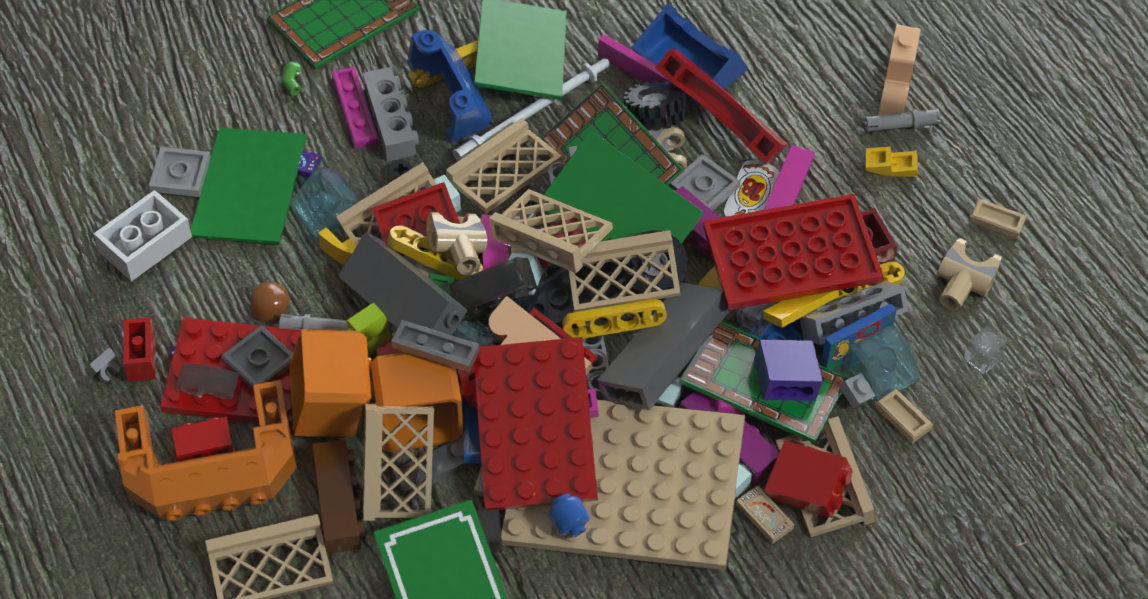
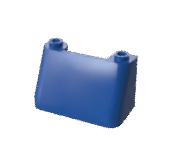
M669 3L665 5L631 47L635 53L656 65L669 49H677L724 90L739 79L748 69L737 52L731 48L728 50L725 46H720L691 25L688 19L680 15L678 16L676 13L677 9ZM690 95L687 96L697 106L700 104Z
M422 30L412 34L407 62L412 72L417 71V69L427 72L429 78L440 74L452 95L449 106L453 113L451 116L453 122L446 129V135L450 142L453 143L486 129L491 121L490 109L477 86H474V80L455 47L433 30Z

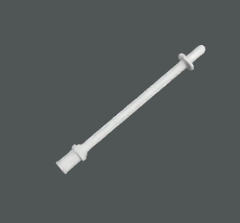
M602 59L592 66L588 63L581 65L582 72L563 84L562 96L585 81L595 83L597 81V74L609 66L608 59ZM542 97L482 136H471L468 142L453 150L455 159L457 161L461 160L520 118L523 120L527 119L557 99Z

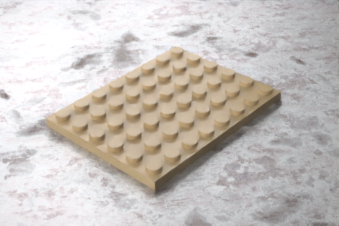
M597 400L599 417H593L590 420L598 500L582 502L590 515V520L585 525L586 531L575 538H571L570 534L566 536L559 535L548 517L550 505L506 509L500 539L501 545L726 570L745 415L652 406L650 410H645L611 401Z

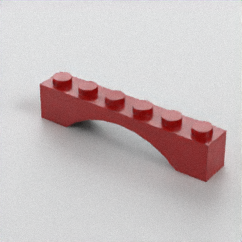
M669 49L655 67L669 81L715 115L748 149L766 164L773 163L788 145L679 50Z

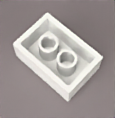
M155 190L94 233L99 253L131 282L192 238L188 219Z

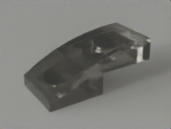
M182 364L176 389L202 397L204 393H208L231 401L239 373L213 366Z

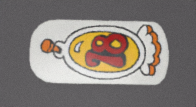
M745 161L737 176V179L740 180V187L729 196L724 208L725 216L764 210L780 171L765 162Z

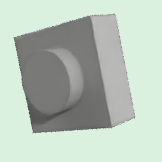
M862 373L839 385L852 408L876 396Z

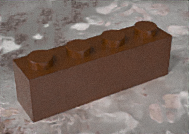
M345 439L312 444L327 554L361 549L360 538H365L363 521H357L356 514L362 513L360 498L353 495V490L358 489L356 472L350 473L349 467L355 465L353 449L347 450Z

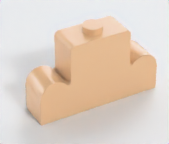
M896 25L879 116L904 113L921 31L919 28Z
M507 296L489 318L492 335L496 339L503 341L501 345L561 339ZM585 358V367L587 375L589 371L592 369L591 362Z

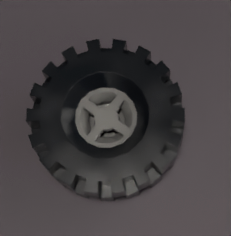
M654 81L652 84L645 82L642 86L637 84L635 88H629L628 92H625L623 96L624 106L647 130H651V128L661 130V127L671 128L672 124L676 126L679 124V121L683 122L687 115L685 92L674 84L670 85V82L664 81V83H660V81Z
M651 230V231L643 232V233H641V234H639V235L650 234V233H656V232H662V231H660V230ZM671 235L680 283L687 272L688 258L684 246L676 237ZM669 252L657 254L652 261L663 268L670 260ZM638 257L630 259L637 270L644 264V261ZM648 265L641 276L652 283L660 272ZM670 267L667 271L672 274ZM665 275L656 285L662 290L674 289L673 280ZM637 280L632 287L644 293L649 286Z

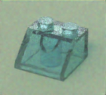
M317 166L290 202V205L313 236L319 238L318 232L326 227L330 232L341 227L336 216L360 202L361 199L338 170Z
M894 324L849 346L846 365L855 376L860 373L863 374L876 395L873 397L875 402L894 389L900 391L921 378L909 342Z

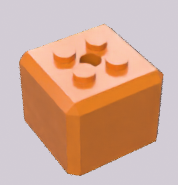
M300 329L289 372L294 436L353 437L359 432L365 416V404H369L373 396V382L370 381L369 376L371 372V358L368 357L367 338L360 331Z
M407 352L377 356L371 362L377 406L434 407L433 446L448 444L464 436L462 402L456 368ZM383 414L382 424L391 432L401 420L395 414ZM401 414V415L405 418V417H407L409 414ZM416 414L408 422L419 432L427 424V414ZM404 425L394 436L405 445L415 434ZM382 430L383 439L387 434ZM427 431L422 435L426 440ZM391 438L382 446V450L388 452L401 449ZM418 439L408 449L426 447V445Z

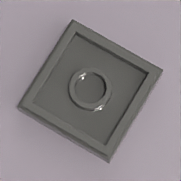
M261 325L221 355V361L254 391L253 385L272 382L290 368L293 353Z

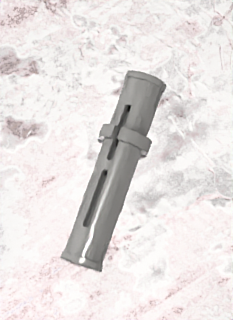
M912 109L907 113L866 116L865 129L866 132L905 127L918 129L919 126L939 125L941 122L938 120L941 119L939 109L926 111Z
M281 314L279 329L345 331L348 328L347 320L311 317V314H305V316Z

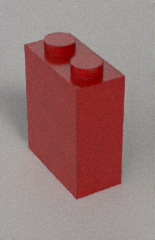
M784 440L765 491L774 502L833 518L835 510H839L843 501L842 492L845 485L850 483L853 470L846 457Z

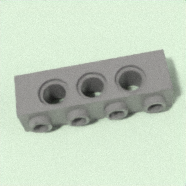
M391 67L363 73L364 89L386 160L392 161L415 156V145L419 144L417 131L411 129V126H413L410 111H405L407 102L404 93L400 94L399 92L401 90L399 76H394Z
M885 281L817 308L799 318L803 339L822 345L825 343L827 336L888 304H892L897 310L895 316L908 312L904 286Z

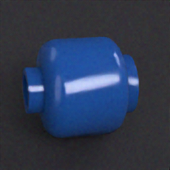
M565 494L550 503L551 508L548 512V517L559 535L566 536L570 534L571 538H575L586 531L585 525L589 522L590 515L578 496Z

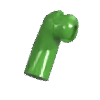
M288 62L283 68L281 82L289 93L294 96L301 91V87L294 79L295 76L299 75L297 71H301V66L298 63Z

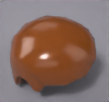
M263 282L256 286L250 296L252 316L264 322L280 320L281 314L285 313L290 304L287 289L275 282Z

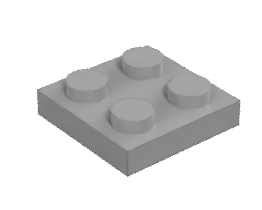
M160 147L149 183L150 192L155 190L158 193L200 197L211 159L210 152Z
M702 154L672 181L669 187L676 191L684 186L713 211L740 187V180Z

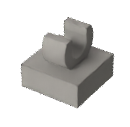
M108 348L84 370L91 378L98 372L99 379L106 383L110 378L106 375L105 369L109 368L115 374L120 371L118 364L110 362L117 355Z

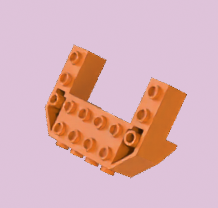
M281 380L253 385L260 427L253 428L255 448L159 465L152 450L149 421L143 405L115 410L120 453L117 456L123 485L129 498L161 520L166 519L167 521L180 520L183 516L191 514L203 516L217 509L234 510L239 505L248 503L260 505L269 499H273L297 468Z

